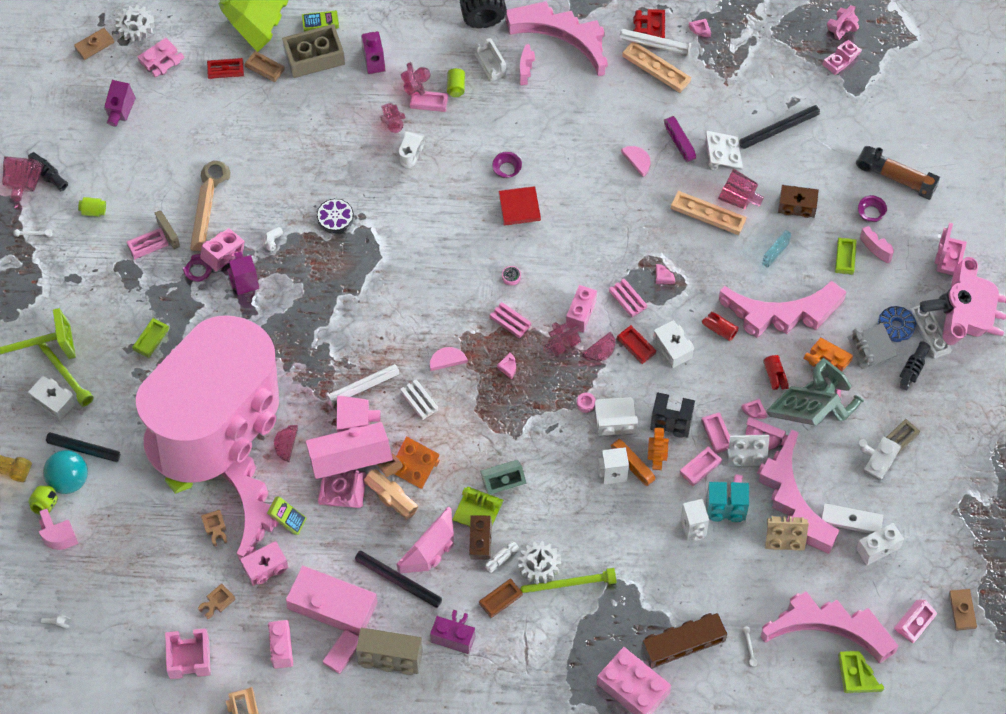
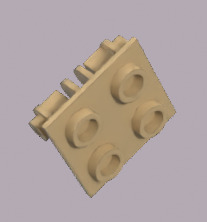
M771 516V518H767L768 528L765 549L805 550L809 526L808 519L793 517L792 522V517H789V522H786V517L783 516V522H781V517Z

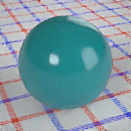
M62 450L52 454L47 459L43 469V476L47 486L54 488L55 492L70 494L76 492L85 484L88 468L85 460L79 454L69 450Z

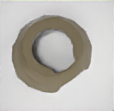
M213 160L204 165L201 171V179L205 183L209 178H212L215 188L219 183L229 180L231 172L225 163ZM211 166H220L223 170V176L218 179L210 176L208 170Z

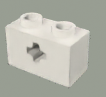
M674 320L654 330L653 340L672 368L692 359L694 346L690 340L685 338L682 327L680 325L677 326Z
M42 376L28 391L32 402L59 421L76 405L73 399L74 395L65 388L63 390L60 388L59 384L52 378L48 379Z
M626 447L602 450V458H599L598 474L599 478H603L604 485L627 482L629 463Z
M703 499L683 503L680 520L687 541L692 539L694 541L701 540L707 535L709 518Z
M892 523L860 539L856 550L865 564L869 565L900 549L904 538L895 524Z

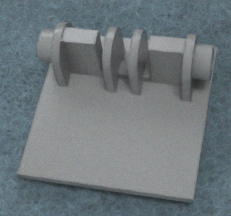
M883 323L863 331L856 328L852 331V335L847 336L861 369L898 356Z

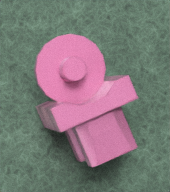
M850 5L847 9L840 8L836 14L838 20L830 19L827 22V28L834 33L835 39L840 40L846 32H856L859 25L857 22L859 19L854 13L855 6Z

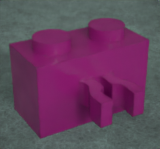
M242 252L234 253L235 259L229 261L230 268L227 269L232 289L236 288L238 295L259 289L252 256L243 257Z
M454 609L452 620L436 616L430 632L431 643L469 654L476 635L475 627L465 625L468 614L464 613L463 618L459 622H457L456 618L457 610Z

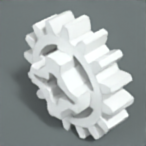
M138 5L134 9L132 6H129V10L122 9L123 14L118 13V18L115 19L119 35L124 36L125 40L131 38L132 42H134L135 38H138L139 41H141V37L148 38L147 33L152 34V28H155V21L151 11H146L145 7L139 9Z
M541 541L540 545L537 546L536 542H533V547L527 545L526 551L521 550V557H518L519 571H522L523 578L528 576V582L535 579L536 584H539L540 580H543L544 584H546L547 578L553 581V574L559 575L558 568L562 567L561 555L558 554L557 548L552 549L550 543L544 546V542Z

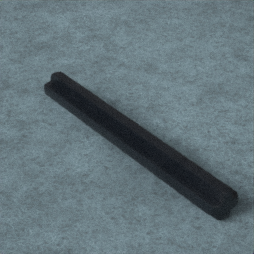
M813 105L741 138L739 144L742 149H746L819 115L820 109L817 105Z
M358 551L355 560L435 608H438L442 603V597L365 552Z

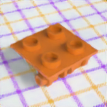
M406 436L396 455L403 467L395 475L423 489L433 467H437L440 462L438 459L440 454Z

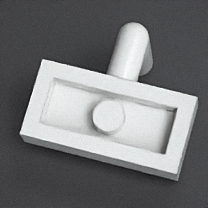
M883 436L878 447L874 450L867 446L865 439H861L859 441L860 450L871 456L864 471L882 481L901 449V445Z

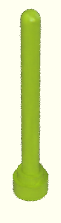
M46 343L39 344V348L75 391L78 403L82 407L88 406L94 400V396L90 391L81 388Z
M607 568L601 574L548 581L546 584L544 582L521 586L520 590L523 593L602 581L608 584H616L617 581L615 569Z

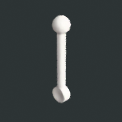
M16 229L13 231L15 237L20 235H45L46 237H51L53 235L50 229L46 231H19Z
M745 626L742 631L746 636L748 645L749 665L756 667L757 660L754 659L749 635L750 628Z

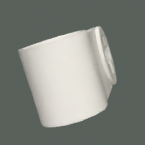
M410 132L405 133L399 148L400 164L402 167L411 168L416 164L418 156L424 147L425 136Z

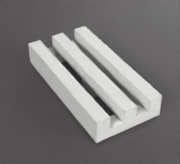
M417 379L412 384L409 383L406 388L400 389L402 395L422 420L438 411V406ZM415 387L423 396V398L427 401V403L430 405V407L432 408L431 410L420 397V395L416 392V390L414 389ZM409 391L414 395L417 401L424 408V410L426 411L425 414L415 403L412 397L408 394Z

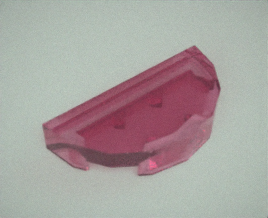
M611 331L582 353V357L588 361L600 360V362L608 359L613 354L615 348V338Z
M289 425L287 428L279 431L274 439L275 451L284 461L290 462L298 425Z

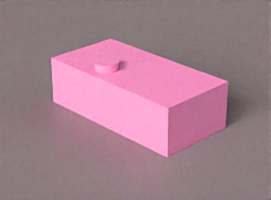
M382 422L362 427H352L346 431L306 440L310 462L316 479L392 460L389 440Z
M303 565L286 598L287 609L344 631L346 629L358 637L361 627H367L378 603L376 593Z

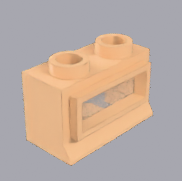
M252 687L228 694L229 700H226L228 713L259 714Z

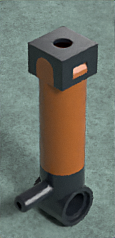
M865 146L856 160V165L859 169L881 174L919 191V196L931 200L938 187L940 176L928 172L926 175L882 155L883 149L881 147L875 149L871 146Z

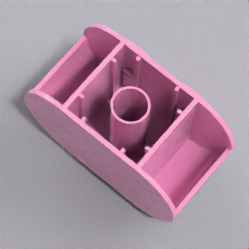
M236 316L212 317L199 323L143 381L136 394V408L141 421L147 427L144 434V450L148 460L155 469L173 480L194 483L217 477L226 471L235 460L240 463L246 459L251 451L253 439L259 433L262 435L268 434L277 418L275 414L279 406V388L273 342L269 335L252 321Z

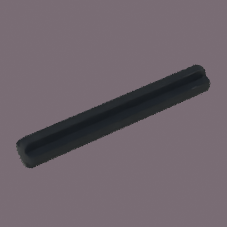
M51 432L46 436V442L51 445L113 462H118L120 459V452L114 449Z

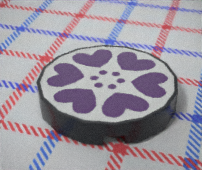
M334 198L327 200L318 208V224L328 233L337 234L344 232L353 223V209L348 202L342 199Z

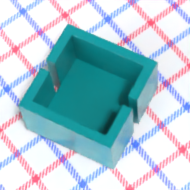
M709 482L706 495V512L709 520L720 522L725 518L736 523L746 521L749 508V483L731 482V497H728L727 502V482Z

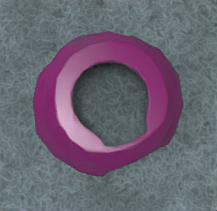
M502 152L494 158L492 168L498 176L510 178L520 172L522 161L515 153ZM511 163L514 166V173L510 175L503 173L500 170L501 165Z
M869 195L860 200L858 212L864 221L877 222L887 212V205L882 198ZM873 206L878 209L880 216L878 218H870L865 214V209Z
M201 254L192 255L186 267H183L185 276L191 281L201 282L207 279L212 272V268L200 258ZM194 264L203 265L206 271L202 276L197 277L191 273L190 268Z

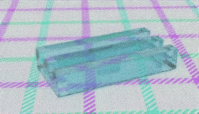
M785 230L764 254L762 262L764 266L769 267L788 246L791 239L789 231Z

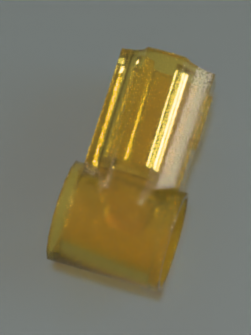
M0 455V474L7 475L17 482H25L32 462L23 457L13 459Z

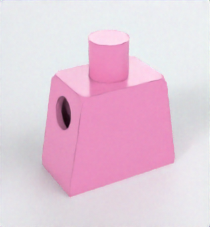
M337 396V433L349 430L352 427L369 425V422H381L380 410H369L367 399Z

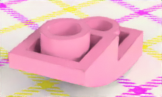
M847 40L837 47L835 53L824 59L822 65L836 75L847 67L862 50L850 40Z
M526 44L520 59V85H528V77H531L530 69H532V62H535V53L531 51L530 44Z
M869 226L862 228L860 239L865 246L879 259L890 263L894 253L892 245L888 244L885 238L878 240L877 234L874 231L872 232Z

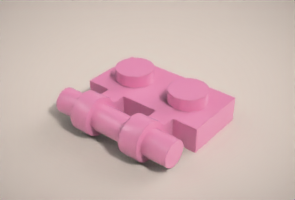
M164 38L140 54L138 61L149 72L153 70L152 74L156 78L160 74H165L172 66L180 64V61L185 57L181 52L175 55L178 53L177 48L167 38Z

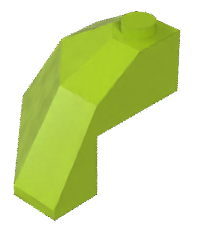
M220 0L218 4L235 29L259 52L271 40L273 26L278 25L282 16L280 11L283 7H286L288 0Z

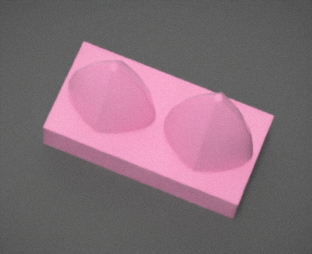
M751 417L748 418L746 423V435H763L764 432L765 435H769L768 450L778 446L786 435V431Z

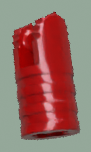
M710 312L708 317L702 320V324L729 342L734 339L739 329L738 326H735L714 312Z
M779 355L766 357L763 363L772 390H778L779 385L782 390L789 389Z

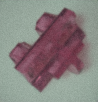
M410 62L406 64L407 71L400 74L405 83L403 85L404 90L409 96L415 92L423 95L425 93L423 82L430 78V71L425 67L414 70L413 64Z
M391 102L382 105L381 109L384 115L380 116L381 121L387 124L391 132L399 133L404 126L401 119L406 118L405 114L400 112L397 105Z
M557 322L553 323V330L548 333L550 337L557 335V337L545 344L547 350L551 348L553 353L558 356L566 351L562 341L567 339L571 348L582 342L577 333L580 331L579 327L575 326L563 332V330L567 329L565 323L559 325Z

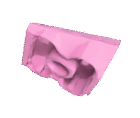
M355 469L322 477L318 499L319 505L354 508L364 506L363 498L366 486L364 479L366 478V473Z

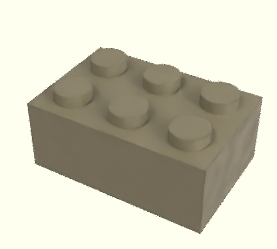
M334 24L282 38L284 52L293 78L345 65L344 51Z
M361 627L356 648L358 665L367 669L377 667L386 672H393V670L401 671L405 675L419 673L423 653L422 637Z

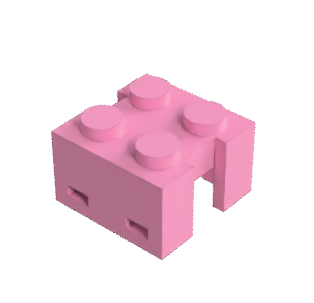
M207 629L193 630L194 639L185 640L181 639L179 631L165 632L166 667L169 679L183 678L184 674L196 673L197 677L211 676Z

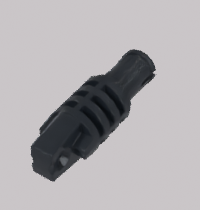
M35 152L28 155L30 167L46 182L52 183L59 191H64L68 187V182L59 175L58 170L45 158L40 157Z
M921 341L915 353L907 360L900 374L902 378L900 381L901 389L907 391L911 383L916 382L925 365L924 359L931 347L928 343Z

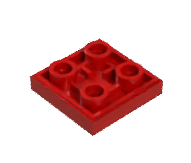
M535 186L499 191L504 226L541 221Z

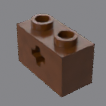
M782 185L778 213L788 216L797 215L804 218H815L819 189Z
M471 515L469 556L471 560L491 559L492 518L486 515Z

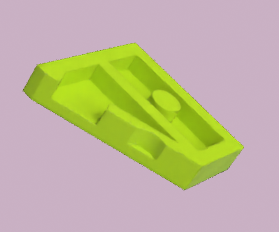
M860 651L839 652L838 659L844 693L882 692L884 690L883 684L878 683L873 675L874 671L867 665Z

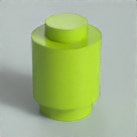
M83 197L82 200H79L78 211H81V214L85 216H105L106 201H103L101 198Z

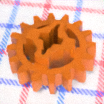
M654 428V437H649L647 460H652V470H662V461H667L669 438H664V428Z

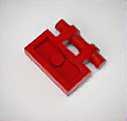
M648 9L647 15H642L641 10L635 11V16L633 17L635 29L633 31L665 39V10ZM647 23V28H642V24Z

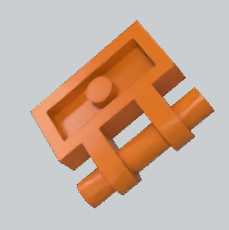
M820 337L811 348L810 354L806 353L803 359L808 361L809 365L815 367L825 358L843 372L852 361L853 355Z

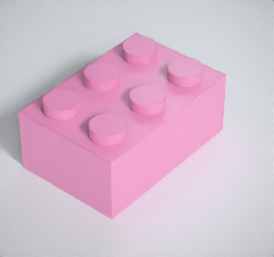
M625 647L618 652L597 676V685L632 714H652L670 694L671 684Z

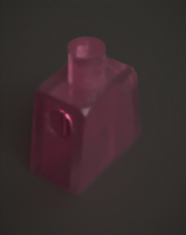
M4 156L2 184L12 190L10 199L21 201L23 191H35L44 164L35 159Z
M733 169L718 199L746 209L749 202L760 207L764 196L755 192L758 187L757 182Z

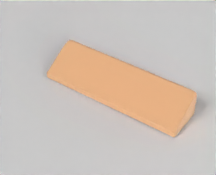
M209 178L200 187L190 246L192 251H201L202 245L206 242L214 195L212 178Z

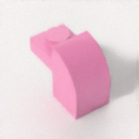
M47 509L39 511L42 519H39L42 530L38 532L45 545L55 550H63L78 544L69 519L54 525Z

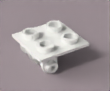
M706 131L707 157L710 158L708 166L711 170L718 169L719 165L742 169L738 137Z
M769 435L730 436L729 449H727L728 466H760L762 463L765 464L768 459Z

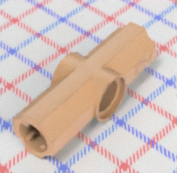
M377 469L371 470L364 479L365 484L378 494V497L386 506L393 507L406 520L415 514L418 505L404 494L403 489L396 482H390Z

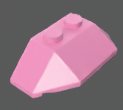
M450 507L444 510L410 550L398 561L397 571L399 573L429 571L432 566L436 567L442 559L441 556L445 552L448 553L453 548L454 533Z

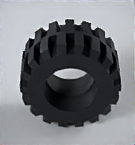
M459 0L463 20L467 26L481 29L495 26V24H499L501 20H504L505 15H507L505 0Z

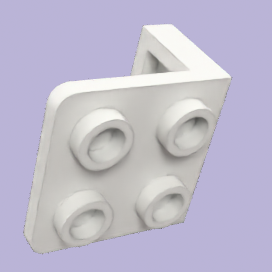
M633 398L597 399L595 401L598 436L637 433L638 418L635 416Z

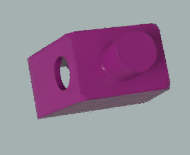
M379 32L362 34V50L368 74L385 72L384 52ZM372 56H377V60H371Z
M117 80L111 81L104 105L109 116L107 124L117 127L119 120L126 121L136 99L129 83Z

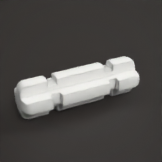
M511 541L506 545V548L504 547L494 555L492 560L489 559L485 563V568L488 572H494L497 566L500 567L511 557V554L514 555L518 552L519 547L514 541Z

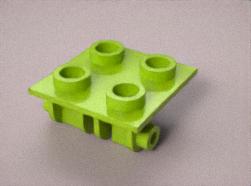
M468 486L464 488L462 492L463 497L452 521L470 527L471 515L491 516L493 526L504 500Z

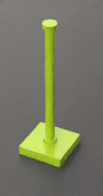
M60 308L53 309L56 329L54 333L1 346L0 355L57 340L68 359L76 358L71 325Z

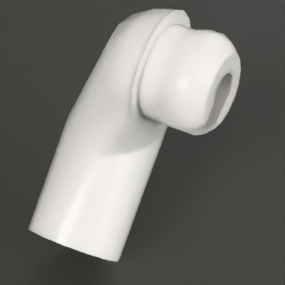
M280 227L265 233L263 247L266 251L272 252L275 250L276 244L274 239L283 235Z

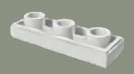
M920 305L910 308L909 311L915 317L916 326L924 342L931 346L929 351L933 359L951 353L952 349L943 340V332L932 311L922 312L919 308Z
M825 503L822 520L834 527L872 534L882 528L884 515Z

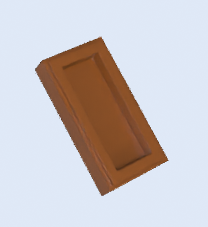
M510 578L479 601V605L490 618H493L523 596V592Z

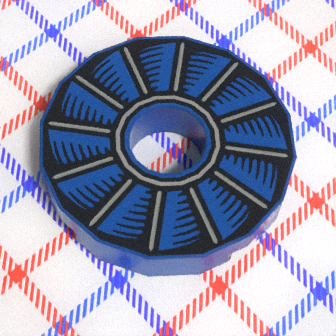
M891 306L884 309L879 315L877 325L884 324L889 338L893 342L909 339L914 334L916 320L911 311L900 306ZM898 321L902 326L894 327L892 322Z

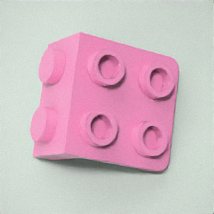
M949 223L948 228L944 227L934 262L938 264L937 272L953 275L955 266L963 260L967 243L950 238L953 223Z

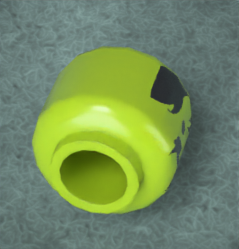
M38 486L29 497L30 509L38 515H41L39 511L47 509L50 513L58 501V496L51 486Z

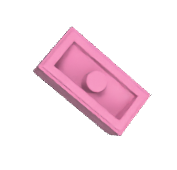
M916 600L894 629L914 643L937 613L926 600Z

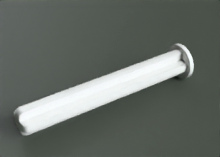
M622 29L620 32V39L686 54V57H688L690 52V42L686 44Z
M394 364L330 394L327 392V400L330 406L334 407V404L337 403V396L351 397L399 375V369Z

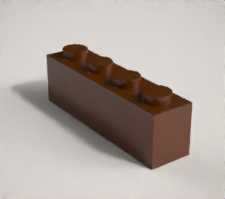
M708 613L697 621L689 620L680 627L667 628L661 634L648 635L642 642V649L652 669L726 641L728 634L719 614L712 615V613Z

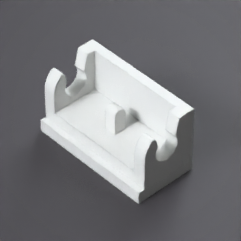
M488 38L485 41L486 45L484 47L477 44L475 57L489 81L492 82L506 76V63L492 39Z

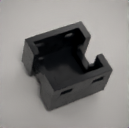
M657 392L650 430L664 428V433L667 431L673 433L675 437L688 438L695 400L683 398L680 411L667 409L669 395Z

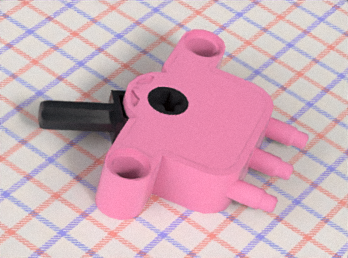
M972 257L964 258L955 266L951 288L946 293L941 295L939 299L920 302L919 308L922 312L943 309V312L946 313L943 340L948 345H955L966 334L976 337L982 336L985 332L996 336L1004 335V331L994 327L993 324L995 318L1006 319V314L996 310L997 302L1006 303V297L999 294L998 288L994 283L977 277L978 263Z

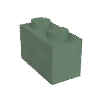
M518 460L480 470L484 488L489 495L527 484L523 467Z

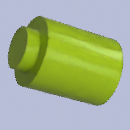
M453 68L447 72V93L452 97H460L465 92V72L462 69Z

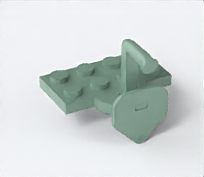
M823 358L814 367L813 381L803 388L791 386L766 412L769 417L816 426L831 411L837 420H846L859 407L861 402H864V399L854 395L852 402L845 408L841 403V398L834 390L849 391L851 384L842 371Z

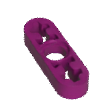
M674 116L664 119L665 128L685 162L696 159L695 150Z

